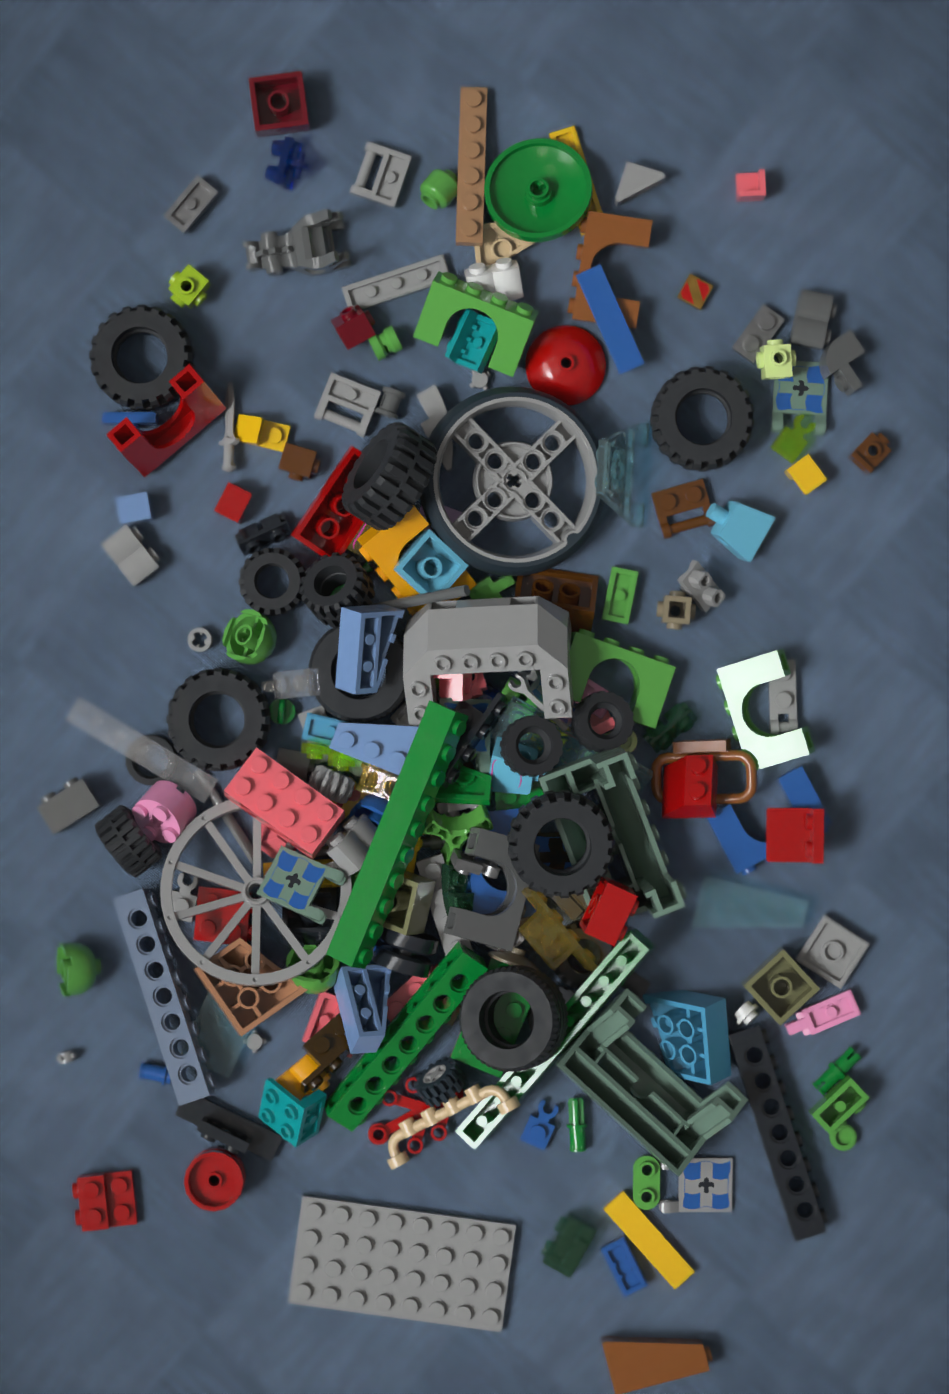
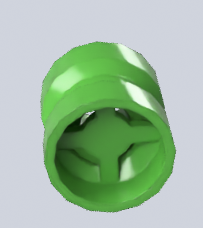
M392 326L385 328L383 333L376 334L368 339L378 361L385 359L387 354L391 352L397 353L403 350Z

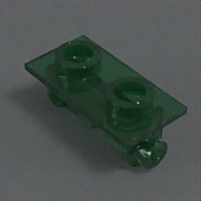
M684 702L680 705L678 703L675 704L663 715L669 723L664 725L658 719L656 728L648 727L644 730L646 733L642 737L651 745L656 754L661 750L669 748L677 736L689 731L693 727L694 722L698 720L691 708L689 709Z

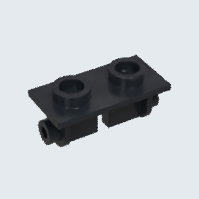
M275 513L260 520L264 529L258 530L256 523H253L238 530L239 533L234 536L244 556L261 551L263 547L272 543L282 542L287 536L291 535L292 531L284 513L279 515Z

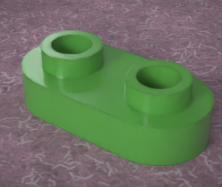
M648 1154L639 1156L633 1164V1200L643 1210L654 1208L660 1200V1165L655 1157ZM644 1165L652 1167V1171L649 1174L642 1172ZM644 1192L651 1193V1199L644 1201L641 1198Z

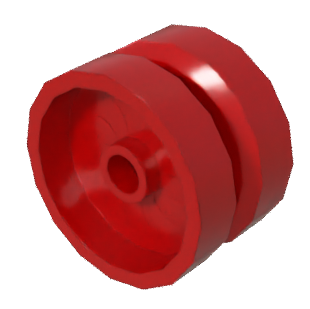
M215 1146L204 1149L194 1157L186 1169L184 1186L187 1196L193 1204L202 1210L215 1212L228 1208L236 1202L245 1187L247 1175L244 1163L237 1154L223 1147ZM215 1175L219 1178V1181L212 1182L210 1179Z

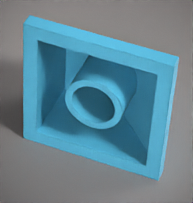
M428 529L418 533L406 547L393 570L419 594L450 588L468 565Z

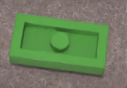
M612 566L601 620L628 625L638 571Z

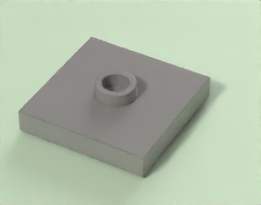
M823 914L795 960L841 989L870 943Z

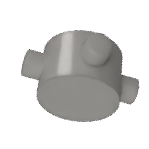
M475 371L471 372L473 376L472 383L469 386L472 389L476 387L478 389L483 388L484 391L489 388L487 383L488 377L491 376L488 371L486 373L482 372V374Z
M253 1029L252 1034L247 1039H243V1044H247L252 1049V1053H258V1049L262 1044L267 1043V1039L257 1033V1029Z
M73 1050L60 1052L57 1054L56 1060L60 1064L69 1063L76 1060L77 1054Z

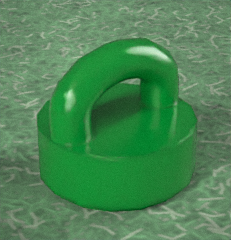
M285 698L274 700L269 707L271 720L280 725L290 723L296 714L294 704Z

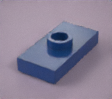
M155 412L102 413V423L105 426L118 425L126 417L136 428H138V425H159V416Z
M624 1236L600 1247L624 1297L648 1286Z

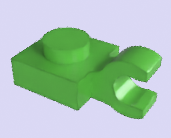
M490 575L476 582L477 585L470 590L469 595L471 599L503 598L500 592L513 585L515 580L512 576L502 575L493 582Z

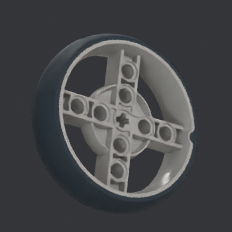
M515 386L488 389L466 398L448 411L438 422L428 440L433 442L437 450V462L434 464L435 469L429 478L427 487L422 491L420 499L425 517L435 535L466 564L497 575H530L548 570L562 563L587 541L603 510L607 487L606 467L601 447L594 433L573 408L562 400L539 390ZM519 407L539 412L555 421V423L532 445L520 441H506L496 444L473 418L498 408ZM471 435H477L482 440L480 449L470 447L468 440ZM547 437H553L557 440L558 446L555 451H550L546 448L545 439ZM452 439L476 463L473 473V489L477 498L453 523L446 513L439 488L441 462ZM572 441L577 446L581 455L586 479L584 501L574 523L549 499L553 488V476L549 463ZM489 455H496L500 458L501 464L498 469H492L488 465ZM529 455L535 456L538 459L539 465L535 470L529 469L525 461ZM507 476H517L519 480L516 483L519 486L509 487L507 485L509 481ZM489 493H496L500 497L498 507H491L487 503ZM527 494H534L538 498L536 508H530L526 505L525 498ZM473 511L481 516V523L476 527L468 522V515ZM547 513H552L557 518V523L553 528L546 526L544 523V517ZM495 517L509 522L530 519L553 544L534 553L512 556L492 553L476 546L470 541Z

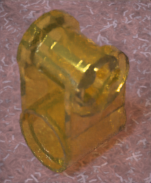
M362 762L361 777L359 783H356L355 789L389 800L392 793L391 781L394 780L396 782L399 775Z

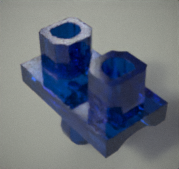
M285 136L284 140H274L271 146V155L280 158L278 166L268 165L266 167L265 179L284 190L292 191L294 180H300L302 171L309 172L311 170V165L304 162L306 153L301 152L303 144L288 136Z

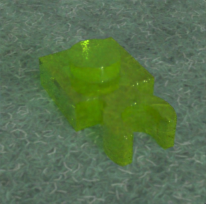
M801 413L794 418L792 430L784 426L769 447L791 464H793L808 443L802 437L812 432L816 425L814 422H810L806 428H802L801 420L805 415Z

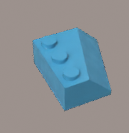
M687 990L646 993L643 995L645 1004H650L654 1016L650 1018L653 1028H658L662 1040L659 1046L665 1064L679 1078L713 1085L732 1075L726 998Z

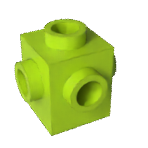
M188 264L182 272L178 270L170 278L168 290L173 294L170 299L179 307L183 308L186 305L192 309L195 305L199 307L208 296L205 292L212 284ZM192 286L189 291H185L186 287Z

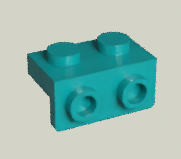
M466 309L459 318L458 327L453 338L447 345L445 357L456 365L482 374L498 340V331L494 321L477 314L472 309Z

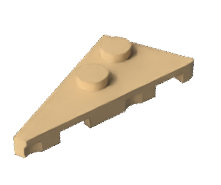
M496 223L483 224V246H474L476 263L491 265L496 263L498 259L511 258L535 242L514 238L501 230Z

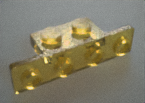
M524 888L521 891L522 894L537 911L518 931L550 969L555 970L573 954L586 970L594 972L598 967L595 964L596 957L588 949L581 947L578 943L580 938L573 930L566 929L562 924L564 921L563 917L556 910H551L547 906L546 902L548 900L544 894Z

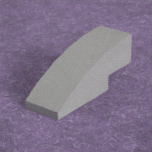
M436 385L417 394V399L429 418L421 423L427 438L430 437L438 422L447 413ZM452 440L442 459V464L447 473L452 470L453 464Z

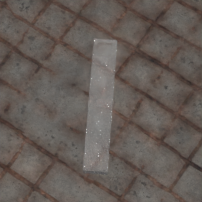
M82 697L77 698L65 719L67 722L166 781L177 784L178 788L186 791L203 803L207 801L219 779L194 764L187 762L179 755Z

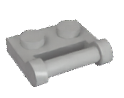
M366 142L364 148L366 153L355 185H351L349 193L353 196L395 209L412 156L372 142ZM379 155L383 159L371 191L365 189L375 157Z
M331 372L314 418L320 421L322 419L355 431L357 432L356 435L364 438L381 392ZM332 402L362 414L361 422L328 410V403Z

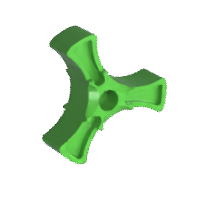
M479 805L473 811L456 817H447L445 814L440 815L432 809L424 824L425 830L423 834L436 835L445 840V844L440 852L443 855L445 865L453 866L450 859L453 849L462 851L463 845L469 838L471 827L492 830L493 824L489 811L484 805Z

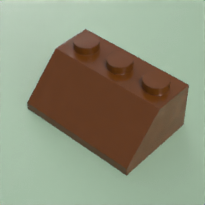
M554 569L517 576L514 597L540 596L569 612L572 632H579L580 628L591 632L599 576Z

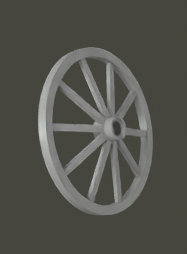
M227 800L197 816L185 827L172 845L161 877L160 897L164 919L171 936L183 954L209 975L225 982L243 986H267L286 982L307 972L327 955V950L352 891L351 876H348L335 861L324 864L342 871L346 876V881L341 886L338 912L311 905L322 910L328 919L335 921L325 939L308 955L269 903L272 901L263 897L259 899L250 897V890L256 886L260 887L266 876L265 874L261 878V822L253 817V878H251L212 823V821L221 816L243 810L230 800ZM205 827L242 878L244 884L179 861L188 843L202 828ZM334 834L326 842L328 848L331 847L329 841L334 837ZM287 843L285 845V847L290 850H293L295 848L290 843ZM175 870H179L241 893L174 912L172 900ZM244 902L203 955L198 953L188 942L177 922L178 920ZM253 908L251 974L227 970L210 961L247 912ZM261 908L265 910L301 959L300 962L279 971L260 974Z

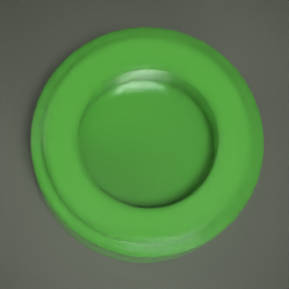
M846 1124L837 1133L829 1134V1140L837 1150L847 1151L856 1144L857 1134L852 1126Z

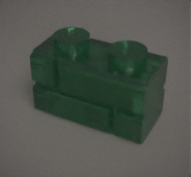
M568 1212L566 1217H559L553 1229L557 1233L552 1241L546 1240L540 1254L544 1255L542 1263L571 1278L597 1233V1228Z

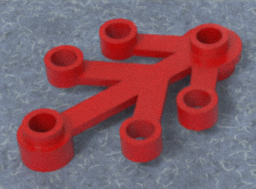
M411 1076L406 1080L405 1088L409 1093H417L415 1089H410L408 1086L409 1081H417L416 1076ZM388 1089L385 1095L392 1093L395 1099L393 1102H387L384 1098L382 1100L384 1105H397L411 1110L386 1124L382 1122L373 1123L368 1130L369 1140L376 1145L384 1144L388 1140L389 1134L400 1129L398 1125L400 1122L410 1117H413L414 1121L421 1119L420 1113L430 1108V1106H427L423 1101L397 1094L393 1089ZM462 1090L455 1093L458 1099L463 1098ZM441 1103V1106H436V1105H434L436 1109L439 1108V1107H441V1108L444 1107V1105H443L442 1103ZM449 1117L441 1120L431 1128V1136L434 1140L442 1141L446 1138V1125ZM442 1128L444 1130L443 1136H435L434 1130ZM425 1129L412 1135L408 1140L407 1149L410 1153L418 1154L422 1151V1139ZM375 1130H382L384 1136L381 1139L375 1138L373 1135ZM414 1140L420 1143V1148L417 1150L410 1147V1143Z

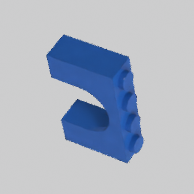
M798 766L777 777L776 780L790 808H823L824 833L829 831L827 826L831 825L832 822L803 767ZM726 804L716 809V818H706L734 873L738 874L741 872L744 876L757 869L755 864L764 859L766 861V841L755 840L745 832L731 804Z
M518 809L489 811L493 824V829L489 831L508 836V832L511 830L510 823L513 817L516 818L518 815ZM472 873L471 875H465L466 891L471 890L472 901H467L468 911L487 914L496 910L502 904L507 891H501L490 886L483 878L482 873L480 876ZM531 889L526 896V912L523 918L539 917L537 892Z

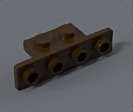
M340 1013L302 1045V1049L319 1066L301 1082V1091L304 1094L310 1089L312 1091L316 1090L324 1082L323 1077L330 1071L335 1073L344 1064L343 1059L350 1054Z

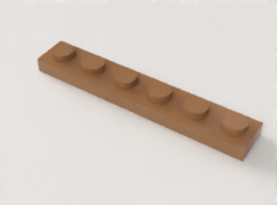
M461 87L456 214L457 246H483L487 88Z

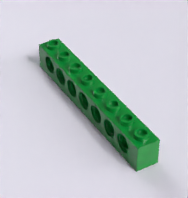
M459 941L454 945L387 1026L385 1037L377 1052L365 1053L325 1101L324 1107L329 1118L351 1132L366 1121L368 1113L374 1106L382 1102L387 1090L392 1085L398 1083L406 1067L416 1061L421 1049L425 1045L430 1044L435 1037L436 1031L442 1024L444 1025L450 1020L452 1012L463 1001V996L466 995L469 986L473 984L475 979L486 973L488 968L481 956ZM463 974L462 978L453 980L456 975ZM446 995L444 999L436 1000L438 996ZM429 1015L428 1019L424 1021L419 1020L422 1016ZM406 1036H413L408 1041H402ZM395 1056L392 1061H385L388 1057ZM372 1077H379L375 1081H368ZM356 1097H362L359 1101H352Z

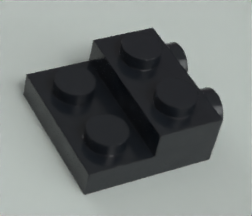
M337 887L320 888L312 905L337 912ZM282 906V920L302 947L304 945H316L318 947L327 936L335 921L326 918L325 922L320 925ZM282 935L283 946H288L289 948L293 949L291 945L288 943V941L285 939V937Z

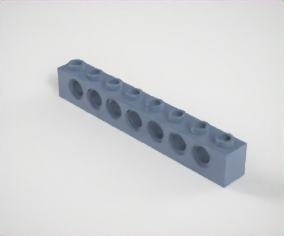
M142 888L113 898L179 1106L215 1094L216 1081L212 1072L208 1073L205 1064L208 1062L207 1053L204 1047L199 1045L197 1039L200 1035L197 1023L191 1021L189 1015L191 1004L188 996L183 995L180 987L183 984L180 971L174 968L172 959L175 956L170 943L166 944L164 933H166V927L163 919L157 916L155 908L158 907L155 894L147 888ZM140 911H143L147 916V921L143 926L136 922V915ZM149 936L155 941V948L151 952L147 951L144 946L145 939ZM157 962L161 963L164 968V972L160 977H156L152 971L154 964ZM164 988H168L172 993V999L169 1003H165L161 999V992ZM172 1014H176L180 1018V1025L177 1029L172 1028L169 1024V1018ZM180 1040H185L189 1045V1050L185 1055L178 1051L177 1045ZM188 1066H193L197 1070V1077L194 1081L186 1076Z

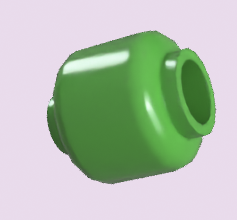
M434 169L420 185L422 201L434 210L447 208L457 196V176L448 169H445V171Z

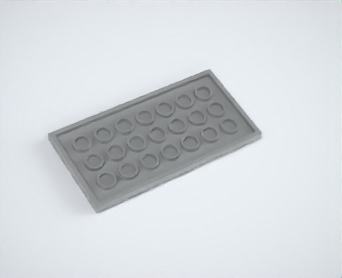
M303 1194L288 1303L502 1332L516 1223Z

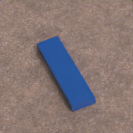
M601 264L577 274L578 283L619 375L645 364Z

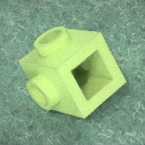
M782 339L768 340L767 345L760 347V352L756 353L757 368H761V379H788L793 377L792 366H796L795 350H791V344H783ZM774 356L778 358V363L775 362Z

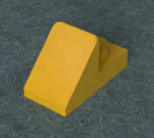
M239 414L234 435L240 439L239 442L283 453L285 443L288 442L291 426L267 421L262 417Z

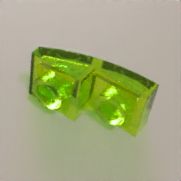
M302 741L301 753H306V758L323 759V754L328 755V766H333L334 771H349V767H355V759L351 756L330 749L329 746Z

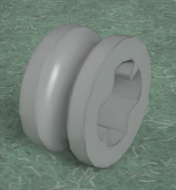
M204 628L193 629L188 635V644L194 651L204 652L212 645V635ZM199 632L200 635L205 633L207 639L204 640L206 645L201 648L199 644L196 647L193 643L196 640L195 634Z

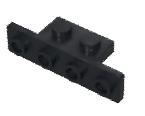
M501 692L497 693L484 713L465 701H460L456 706L455 710L469 717L466 722V730L460 736L456 746V754L453 760L450 761L445 773L446 778L442 784L444 788H447L450 784L453 785L458 780L461 774L459 770L465 762L468 763L474 757L476 745L480 740L486 739L492 729L490 725L494 719L501 717L505 712L507 698Z
M205 1098L178 1106L175 1113L176 1116L197 1125L196 1130L201 1132L200 1137L212 1143L218 1140L226 1144L225 1149L238 1155L240 1151L246 1153L249 1150L271 1161L283 1139L278 1133Z

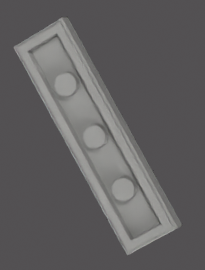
M441 254L341 288L347 307L359 305L364 310L431 287L438 271L443 273L449 272L444 255Z

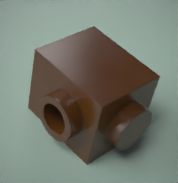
M285 443L278 469L289 473V479L303 482L304 478L311 480L312 474L317 475L321 459H317L318 453L316 451Z

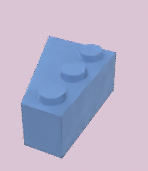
M385 604L341 607L335 688L352 694L377 693L388 662L385 659L390 642L394 643L396 635L393 633L398 618L403 617L405 610Z
M339 722L329 748L399 775L419 726Z
M367 965L366 969L344 966L341 967L338 973L336 983L333 986L350 1054L375 1053L385 1037L388 1012L387 1000L390 992L389 981L392 971L380 965Z

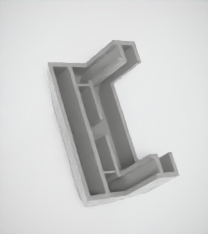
M540 596L439 601L426 604L407 620L404 632L403 681L409 725H420L429 700L438 703L436 680L433 678V675L540 670L545 719L572 717L574 700L569 656L572 627L569 612Z

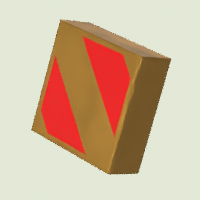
M689 274L677 299L700 311L713 285Z

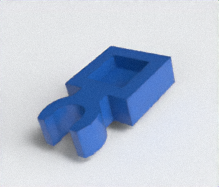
M541 1099L538 1104V1117L530 1114L519 1138L521 1141L541 1150H545L555 1128V1125L550 1123L549 1120L557 1115L559 1109L558 1105L555 1104L551 1112H545L543 1110L546 1102L545 1099Z

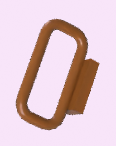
M731 738L678 740L672 742L673 752L660 754L651 764V789L653 796L661 804L663 800L662 766L667 763H673L686 755H713L715 761H741L745 764L746 789L741 793L717 794V804L745 803L753 798L757 790L755 760L745 751L730 750Z

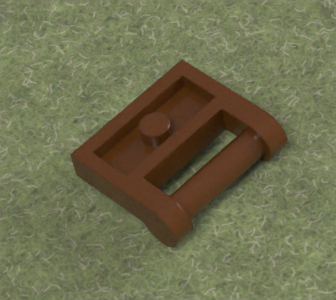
M703 478L651 493L664 540L672 538L673 534L705 525L711 527L716 523L706 517L710 502ZM702 507L704 515L668 524L666 517Z

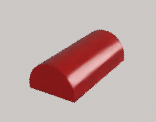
M352 445L291 533L293 538L321 557L326 554L330 557L335 552L342 555L365 523L347 512L341 499L349 472L352 471L355 461L362 454L361 451Z

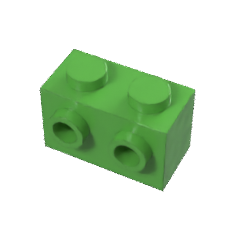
M847 1074L843 1080H840L813 1105L808 1112L829 1134L837 1133L847 1124L846 1120L853 1113H859L867 1105L866 1101L870 1097Z

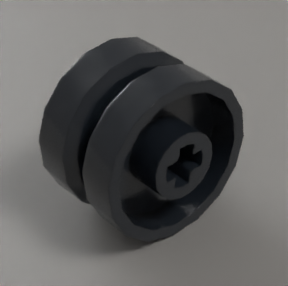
M383 927V933L380 938L388 945L376 947L372 959L373 962L403 974L428 978L433 963L422 955L431 956L436 954L440 940L426 933L406 936Z

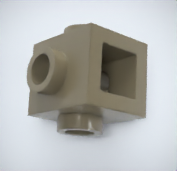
M670 591L669 595L663 596V601L657 602L656 617H661V623L667 624L666 629L682 630L683 625H689L690 620L695 619L696 604H691L692 597H685L686 592ZM672 606L679 607L680 614L678 616H673L670 613Z

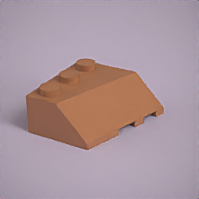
M238 938L214 954L210 961L227 970L251 974L252 946L243 939ZM260 953V974L282 970ZM198 967L193 969L239 1036H243L308 990L300 985L297 987L292 979L267 986L236 985L215 978Z

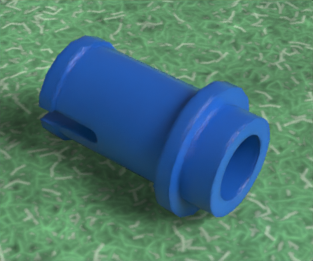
M146 1062L141 1063L139 1079L161 1082L162 1086L172 1083L167 1066L164 1067Z

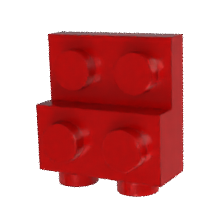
M199 886L197 906L240 894L241 892L233 889ZM253 891L249 893L251 898H253ZM244 902L196 915L193 940L213 942ZM253 908L247 912L223 944L229 945L238 938L243 939L247 943L248 940L252 941L250 917Z
M133 1169L82 1174L76 1178L77 1182L72 1183L73 1198H79L80 1208L75 1210V1221L77 1226L81 1225L82 1232L138 1224Z

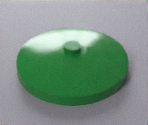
M535 138L510 146L494 160L485 179L484 195L489 214L501 230L519 240L546 242L568 234L580 224L590 208L593 187L587 164L573 148L556 140Z

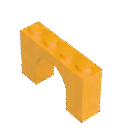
M415 506L394 527L388 528V530H376L371 527L357 538L358 542L362 545L358 549L368 562L372 559L378 565L375 571L384 582L389 579L393 583L394 587L391 591L398 599L419 594L393 570L398 563L399 554L405 544L429 525ZM465 570L450 588L468 585L471 590L477 583ZM461 597L444 601H454L460 599ZM426 604L409 607L407 610L413 616Z

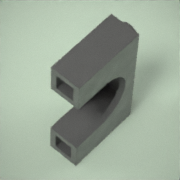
M471 827L464 853L489 860L502 869L507 880V893L504 901L496 910L487 914L450 907L443 933L512 951L513 946L517 944L519 939L518 927L520 920L525 915V900L531 888L522 881L512 865L508 854L506 835ZM535 844L536 854L540 859V845Z

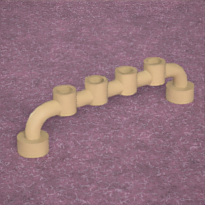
M475 1084L464 1090L465 1097L458 1099L457 1095L454 1098L450 1097L448 1099L449 1102H442L443 1108L436 1110L435 1106L430 1107L420 1113L421 1119L414 1121L413 1117H410L398 1124L400 1129L394 1132L388 1141V1151L391 1158L386 1161L391 1170L410 1161L406 1150L402 1152L399 1150V1142L489 1096H496L501 1101V1103L496 1105L501 1115L521 1105L516 1095L510 1097L507 1091L498 1085H488L481 1088L479 1084Z

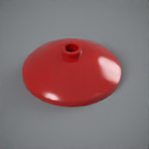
M561 325L544 331L533 341L526 356L525 369L532 389L550 394L567 405L573 406L588 400L599 389L605 376L606 360L601 345L593 335L576 326ZM563 359L571 361L569 368L562 367L561 361Z

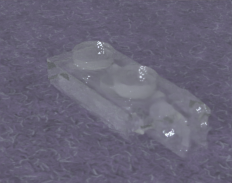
M318 668L276 672V674H273V681L261 682V691L274 692L275 698L278 699L320 695Z

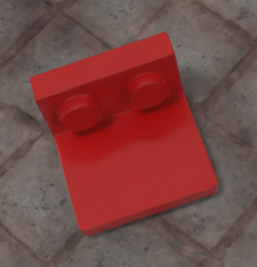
M767 808L766 861L824 864V809Z

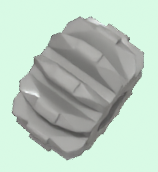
M323 765L316 766L309 778L308 785L326 798L340 804L347 803L354 791L355 782L352 778Z

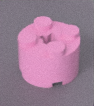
M157 781L132 808V814L136 823L151 841L174 843L185 827L196 816L197 808L192 797L186 791L181 793L177 790L178 785L173 782Z

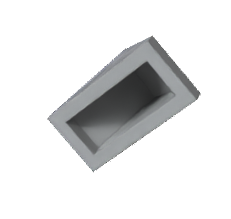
M627 161L614 201L616 207L664 183L666 178L664 173Z

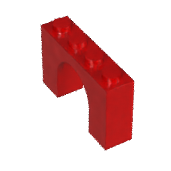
M190 364L168 381L179 393L180 404L174 415L167 422L153 430L142 431L136 428L126 417L106 434L121 454L144 478L227 409Z

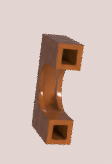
M588 211L587 217H584L581 221L580 233H585L583 244L578 243L575 259L581 260L579 271L574 270L571 286L577 287L575 298H569L567 313L572 314V320L597 324L576 275L591 269L594 257L606 247L621 245L648 249L653 220ZM616 298L629 329H636L640 301Z

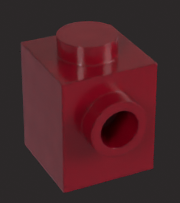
M359 305L344 308L339 316L330 320L347 350L376 335L372 328L376 324L368 310L363 312Z

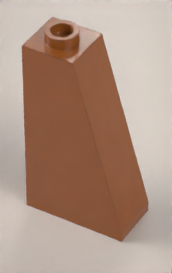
M601 1337L615 1394H623L710 1371L708 1363L713 1362L709 1345L703 1346L701 1339Z

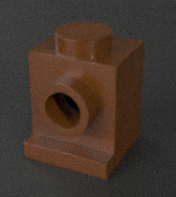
M871 432L848 458L864 474L868 475L892 451L888 447L890 441L880 432L877 435ZM870 446H874L877 448V454L875 456H872L868 453V448Z

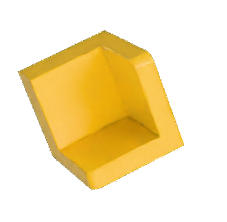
M809 454L784 471L789 480L793 479L804 495L809 494L827 480Z

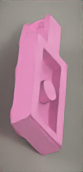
M847 989L800 1009L801 1011L795 1013L797 1019L784 1025L790 1036L800 1031L803 1032L804 1036L814 1035L861 1015L852 990Z

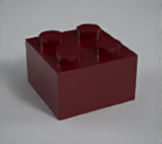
M302 71L248 78L257 138L311 131Z

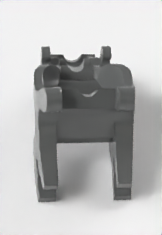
M330 209L320 210L305 215L285 235L277 236L276 231H270L260 234L261 241L242 242V246L246 250L248 262L246 270L256 272L266 269L269 277H277L282 275L283 269H292L310 277H316L351 267L349 252L338 253L335 251L332 231L346 229L342 212H331Z

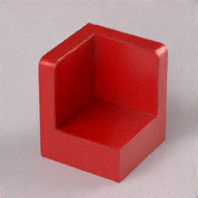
M228 482L214 511L241 524L245 516L243 513L252 494Z

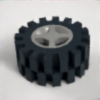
M445 1057L442 1061L440 1059L436 1060L434 1065L432 1063L429 1064L427 1070L423 1069L421 1071L422 1075L416 1077L417 1081L414 1082V1088L427 1106H441L442 1102H449L448 1099L450 1097L454 1098L456 1092H461V1086H465L467 1078L453 1058L448 1059Z

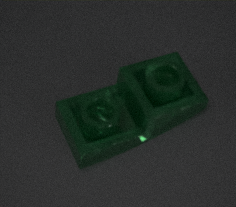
M442 863L441 871L442 895L447 916L450 907L468 911L473 910L474 893L467 892L468 875L457 872L452 863Z

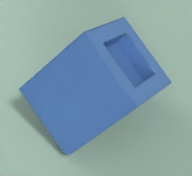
M148 492L115 497L119 522L121 524L141 520L143 522L155 520L151 497Z

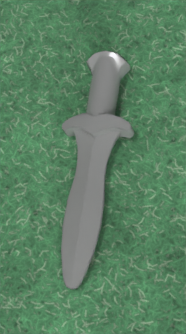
M231 382L227 385L225 407L227 408L225 409V435L223 440L219 441V445L224 446V458L221 469L229 473L236 470L234 446L240 441L239 438L235 437L233 429L235 399Z

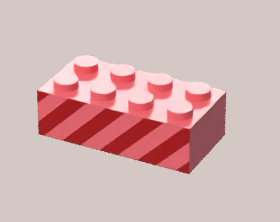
M257 747L224 789L227 799L310 859L315 858L345 818V811Z

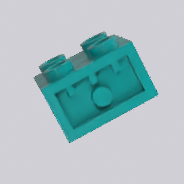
M269 1077L265 1080L258 1117L281 1135L283 1139L287 1140L294 1147H298L318 1134L327 1095L318 1089L299 1100L273 1078Z

